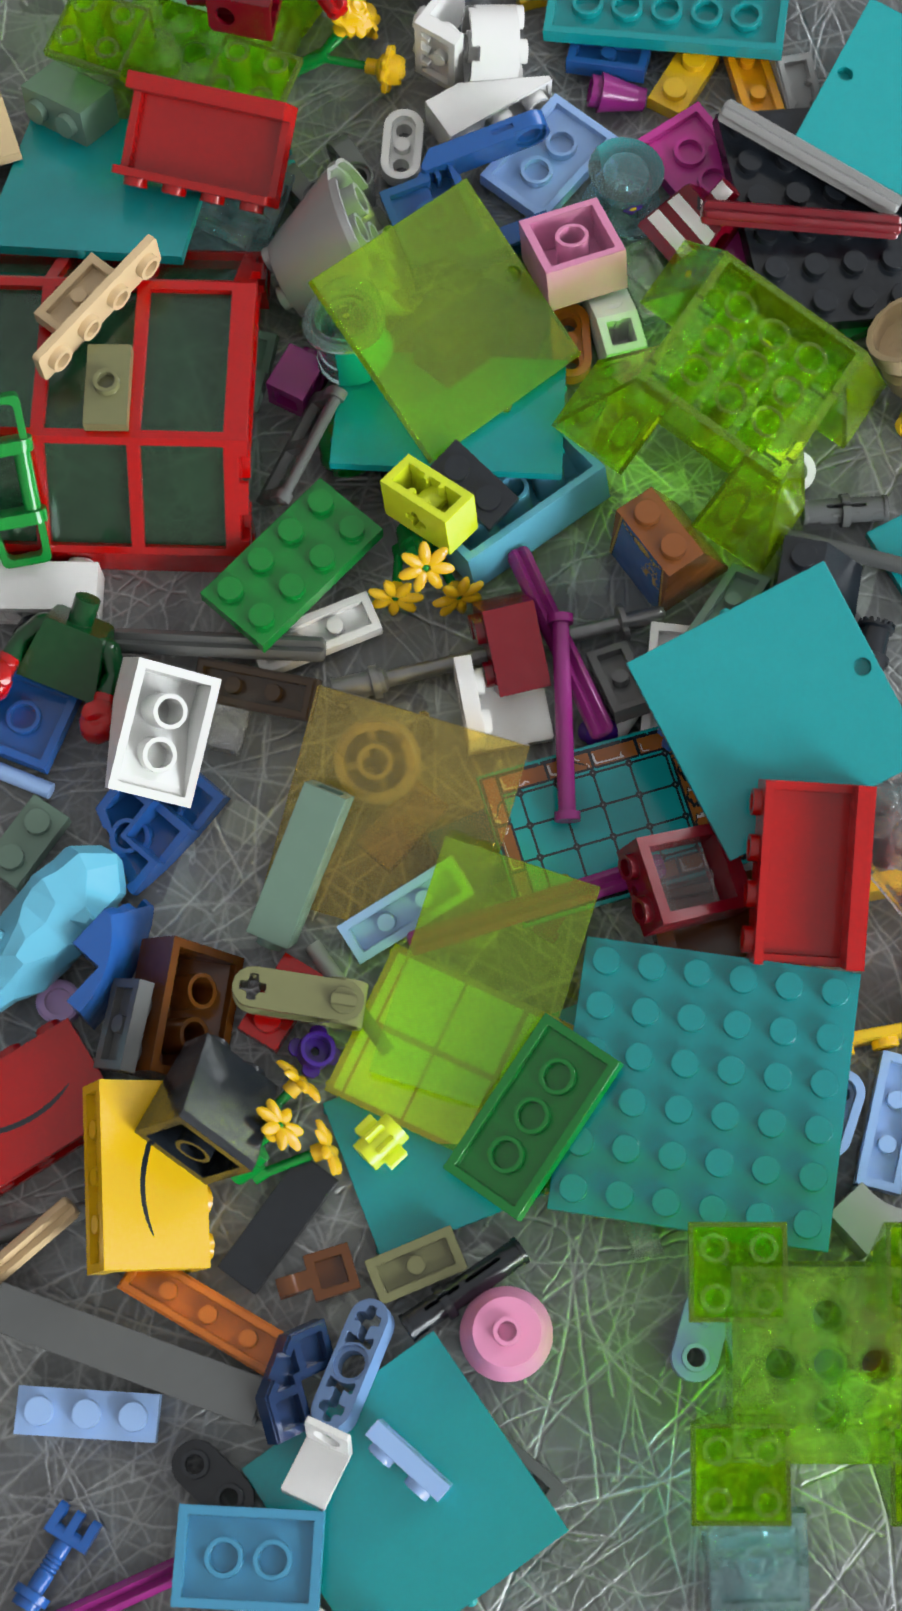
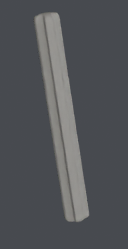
M728 99L721 108L718 115L719 122L879 213L896 214L901 206L902 196L733 99Z

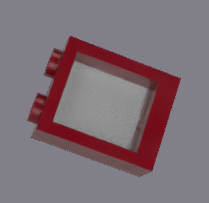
M709 823L638 837L616 852L619 873L622 879L626 881L632 899V913L636 922L640 924L643 937L735 917L750 908L744 907L743 891L747 876L741 858L739 856L731 861L728 860Z

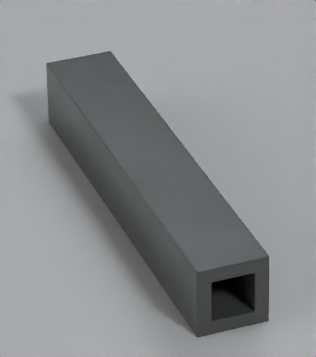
M2 1282L0 1287L1 1334L255 1427L259 1416L255 1396L262 1377Z

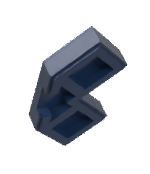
M324 1318L313 1319L278 1335L255 1396L268 1445H279L305 1432L304 1421L307 1416H311L302 1380L325 1370L333 1354Z

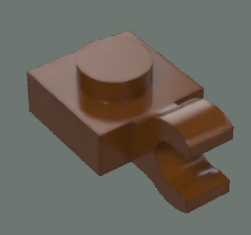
M347 1242L302 1256L306 1270L275 1279L280 1300L312 1290L315 1302L318 1303L361 1289Z

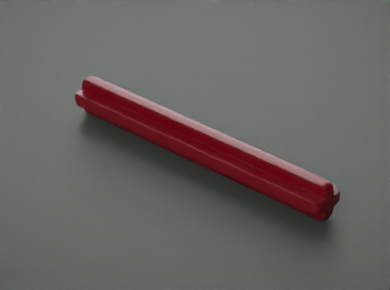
M705 199L700 208V221L707 225L893 240L898 238L902 230L901 216L897 214Z

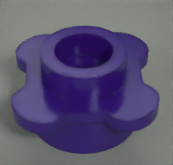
M321 1025L312 1026L306 1036L301 1039L293 1038L288 1044L289 1054L298 1059L302 1065V1074L310 1079L319 1076L320 1070L327 1065L334 1066L338 1064L341 1058V1052L336 1047L334 1040L328 1034L326 1028ZM312 1048L318 1050L317 1056L311 1054Z

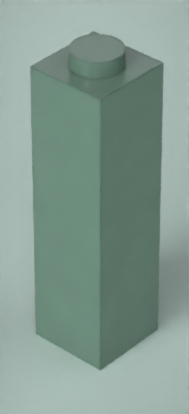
M315 779L304 782L246 932L257 936L256 942L259 945L273 951H281L282 948L288 949L297 944L355 796Z

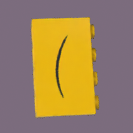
M98 1079L83 1087L87 1275H106L113 1272L178 1270L190 1273L211 1268L210 1260L213 1258L215 1249L213 1235L209 1233V1213L213 1204L211 1188L134 1132L163 1080Z

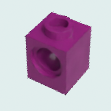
M289 343L266 381L269 402L301 417L312 394L322 391L329 380L327 360L310 347H303L302 349Z

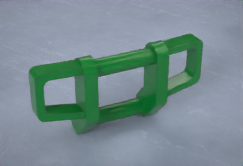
M6 391L0 392V406L10 405L13 407L19 434L0 437V458L13 456L23 506L0 510V531L38 525L42 544L41 548L37 551L11 555L7 552L0 534L1 562L5 568L12 569L48 562L51 560L52 554L45 522L48 520L47 508L40 501L30 452L34 449L32 435L26 433L18 393Z

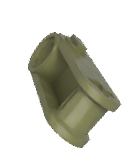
M247 966L241 969L233 979V1000L235 1005L243 1012L313 1023L338 1030H362L369 988L368 983L344 977L317 976L259 966ZM250 981H258L259 989L265 991V993H257L255 1000L247 999L246 991L240 988H247Z

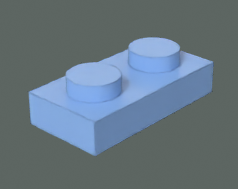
M378 1419L365 1434L373 1442L368 1447V1450L388 1468L395 1462L409 1476L405 1479L404 1483L422 1500L426 1501L432 1496L438 1502L453 1485L450 1480L383 1419Z

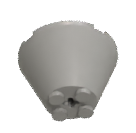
M338 158L329 163L269 242V245L261 249L263 261L267 268L274 272L280 285L276 287V294L285 310L294 308L301 317L336 318L332 316L339 307H347L348 300V308H354L355 311L352 315H345L340 318H367L357 301L364 304L375 318H405L413 314V310L416 307L414 303L408 306V296L415 293L410 272L380 205L375 208L371 206L363 193V190L368 188V184L355 167L343 158Z

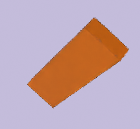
M181 1270L125 1272L116 1287L262 1376L265 1373L278 1335L284 1333L282 1330Z

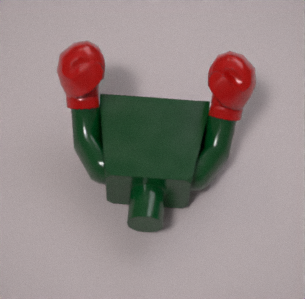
M77 592L71 608L57 604L49 613H37L16 629L3 651H0V701L7 697L12 687V677L16 672L18 675L88 702L81 710L79 719L80 732L88 743L100 745L109 741L113 697L123 656L120 645L113 639L114 627L96 618L101 603L100 599L87 592Z

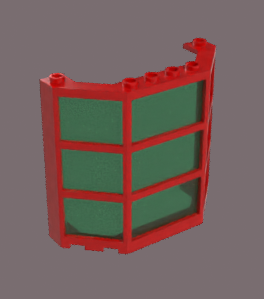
M187 250L183 265L159 264L155 274L148 280H142L131 292L127 303L121 309L114 310L102 322L97 335L90 341H84L73 353L72 359L66 368L60 372H55L48 380H45L38 374L32 356L52 333L36 321L33 312L83 260L78 258L0 254V392L15 391L18 393L26 433L32 435L34 449L30 452L41 504L46 505L48 520L45 522L52 554L51 561H68L73 557H85L94 562H99L102 570L222 572L256 540V531L252 518V502H249V481H243V478H251L260 309H269L271 271L265 265L261 252ZM103 260L114 269L122 262ZM88 344H130L133 347L134 358L129 431L84 430L82 420ZM1 405L0 437L19 434L13 407ZM13 456L0 458V510L23 506ZM38 525L0 531L5 548L11 555L37 551L42 546Z

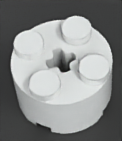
M474 4L464 7L461 32L465 34L463 50L464 82L523 78L522 64H527L528 41L527 39H520V30L524 28L523 5Z

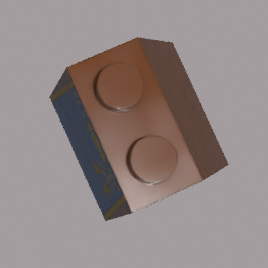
M650 487L616 510L609 552L652 607L661 606L666 612L728 570V566L679 504L653 487Z

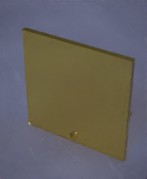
M318 685L265 881L303 784L306 781L315 779L355 797L311 910L347 920L450 855L457 862L475 894L422 927L483 909L530 745L430 717L427 711L416 713ZM476 937L442 947L441 949L470 957Z

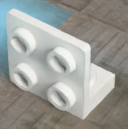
M431 0L427 6L422 5L417 10L412 22V27L414 28L413 52L415 53V72L445 89L463 82L464 33L460 32L458 27L462 23L465 0Z
M471 654L453 657L454 680L469 756L547 743L553 740L554 734L544 687L499 697L494 691V687H486L482 668L473 669Z

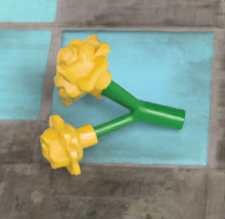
M347 0V13L344 16H340L337 20H332L334 23L332 26L333 32L322 47L290 63L296 77H300L325 63L362 69L365 74L376 76L378 83L381 84L380 89L383 94L390 93L392 86H400L402 84L401 80L406 74L405 58L396 54V46L392 44L387 45L386 52L382 53L378 59L367 57L366 61L332 56L330 54L346 38L351 40L354 36L359 38L366 36L373 40L378 39L377 31L381 17L377 14L374 5L368 3L367 0Z

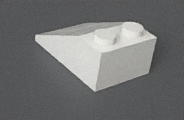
M123 657L112 704L105 788L191 808L222 679L142 657Z

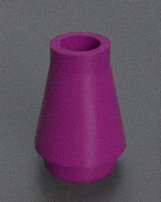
M602 72L601 75L592 74L588 85L586 106L595 108L596 113L643 112L647 88L634 85L605 72Z

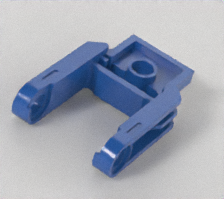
M535 109L520 113L429 148L417 178L379 192L383 208L409 271L446 258L447 263L471 273H476L522 255L519 232L520 220L481 234L480 223L460 174L525 150L545 140L550 134V129L541 110ZM544 210V211H541V212L536 213V214H534V215L528 216V217H526V218L533 217V216H536V215H539V214H543V213H546L547 211Z

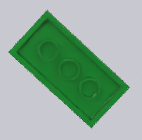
M319 478L200 592L202 601L265 653L384 537L383 528L322 478Z
M544 1013L442 1168L511 1217L521 1222L624 1064L555 1018Z

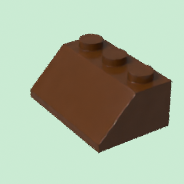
M175 935L142 939L135 979H143L155 983L152 993V1008L146 1020L142 1038V1053L137 1062L135 1074H125L147 1080H164L185 1042L206 1033L216 1035L230 1045L236 1011L232 994V982L235 975L243 969L245 958Z

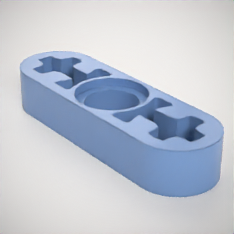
M373 1298L364 1299L355 1304L351 1309L311 1404V1416L345 1433L351 1431L358 1421L394 1333L395 1319L381 1301ZM376 1314L381 1323L378 1327L370 1326L367 1330L362 1325L364 1320H372ZM365 1340L371 1346L370 1350L362 1345ZM354 1355L363 1356L365 1359L363 1371L354 1378L343 1377L342 1367L344 1362ZM339 1383L345 1389L353 1391V1393L349 1394L345 1390L341 1393L335 1386ZM340 1404L344 1408L343 1414L341 1416L334 1415L330 1418L326 1414L328 1407L336 1408Z

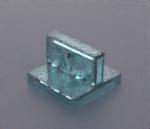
M803 1506L706 1511V1531H701L702 1552L708 1567L710 1611L810 1610L807 1513Z

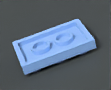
M556 93L540 109L549 126V136L535 146L491 162L480 174L481 185L526 217L544 210L549 212L561 208L600 166L597 146L609 139L618 138V136Z

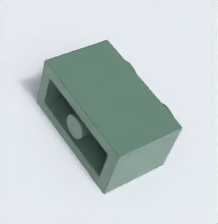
M52 61L21 85L25 101V111L30 120L86 147L120 122L112 87L56 61Z

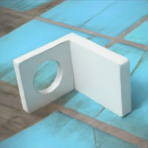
M307 1416L304 1421L306 1439L281 1486V1491L320 1511H325L353 1454L351 1435L311 1416Z

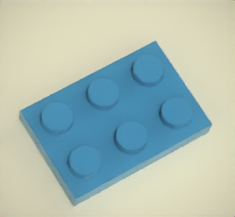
M179 1504L170 1607L236 1611H319L326 1512Z

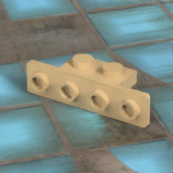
M150 234L146 235L115 269L91 252L33 312L36 321L52 333L32 356L38 374L42 378L48 380L55 372H60L66 368L72 359L73 353L83 342L93 339L99 332L102 322L114 310L121 309L127 303L131 292L142 280H148L155 274L161 261L156 238Z

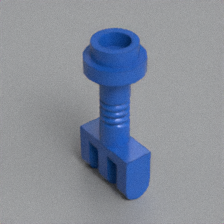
M64 1500L60 1501L43 1528L46 1532L56 1537L48 1550V1554L43 1558L40 1567L36 1569L27 1586L18 1581L13 1588L17 1593L13 1597L12 1602L26 1611H40L41 1608L46 1610L51 1601L43 1595L52 1582L54 1575H56V1571L59 1570V1566L62 1565V1562L66 1559L72 1548L86 1556L103 1527V1524L94 1520L88 1526L84 1536L77 1533L87 1514L80 1510H77L68 1526L61 1523L71 1504Z

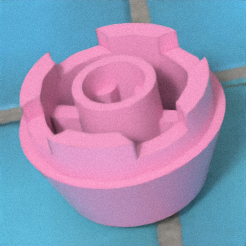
M499 1286L486 1290L468 1305L461 1319L459 1339L465 1358L479 1374L498 1382H515L531 1376L544 1364L553 1343V1327L548 1311L533 1294L513 1286Z

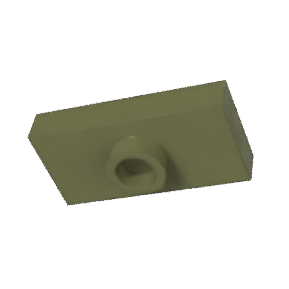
M88 344L82 420L85 431H129L134 358L132 345Z

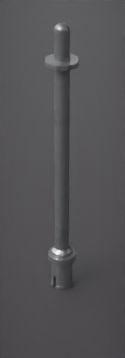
M620 603L615 605L614 616L569 626L570 635L574 643L618 632L623 641H629L631 638L630 629L650 625L651 621L661 622L664 620L666 612L661 606H653L626 613L624 606ZM541 633L544 650L549 649ZM482 647L390 670H384L381 667L377 668L376 664L367 666L368 671L330 678L336 705L373 695L375 699L383 698V693H386L390 687L454 672L453 657L471 654L473 667L480 666L481 662L488 661L486 649Z

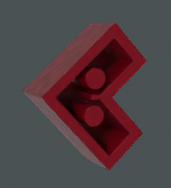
M522 591L471 602L473 614L467 615V621L472 640H476L478 646L482 645L486 649L488 661L481 662L486 687H494V691L499 697L551 686L534 600Z

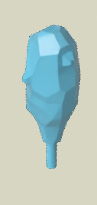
M102 845L68 846L64 848L54 860L30 877L24 888L0 916V1013L13 1004L48 989L82 955L72 942L104 909L119 907V903L126 895V881L123 861L116 853Z

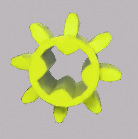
M385 1113L378 1121L371 1114H368L354 1128L355 1133L360 1138L352 1146L374 1170L377 1171L384 1163L393 1170L408 1155L402 1145L409 1139V1136L388 1114Z

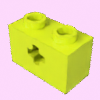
M408 454L380 480L385 513L436 547H447L449 555L478 529L474 494L412 455Z

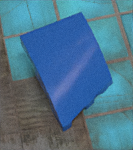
M199 772L191 808L110 789L95 809L101 824L109 833L111 849L123 861L124 873L128 881L126 887L132 895L138 896L162 875L202 834L231 799L202 773Z
M143 899L136 908L127 903L118 908L104 909L72 942L77 950L94 965L96 970L67 999V1002L94 1030L105 1018L114 978L132 979L136 971L141 941L149 937L154 914V906L146 899Z

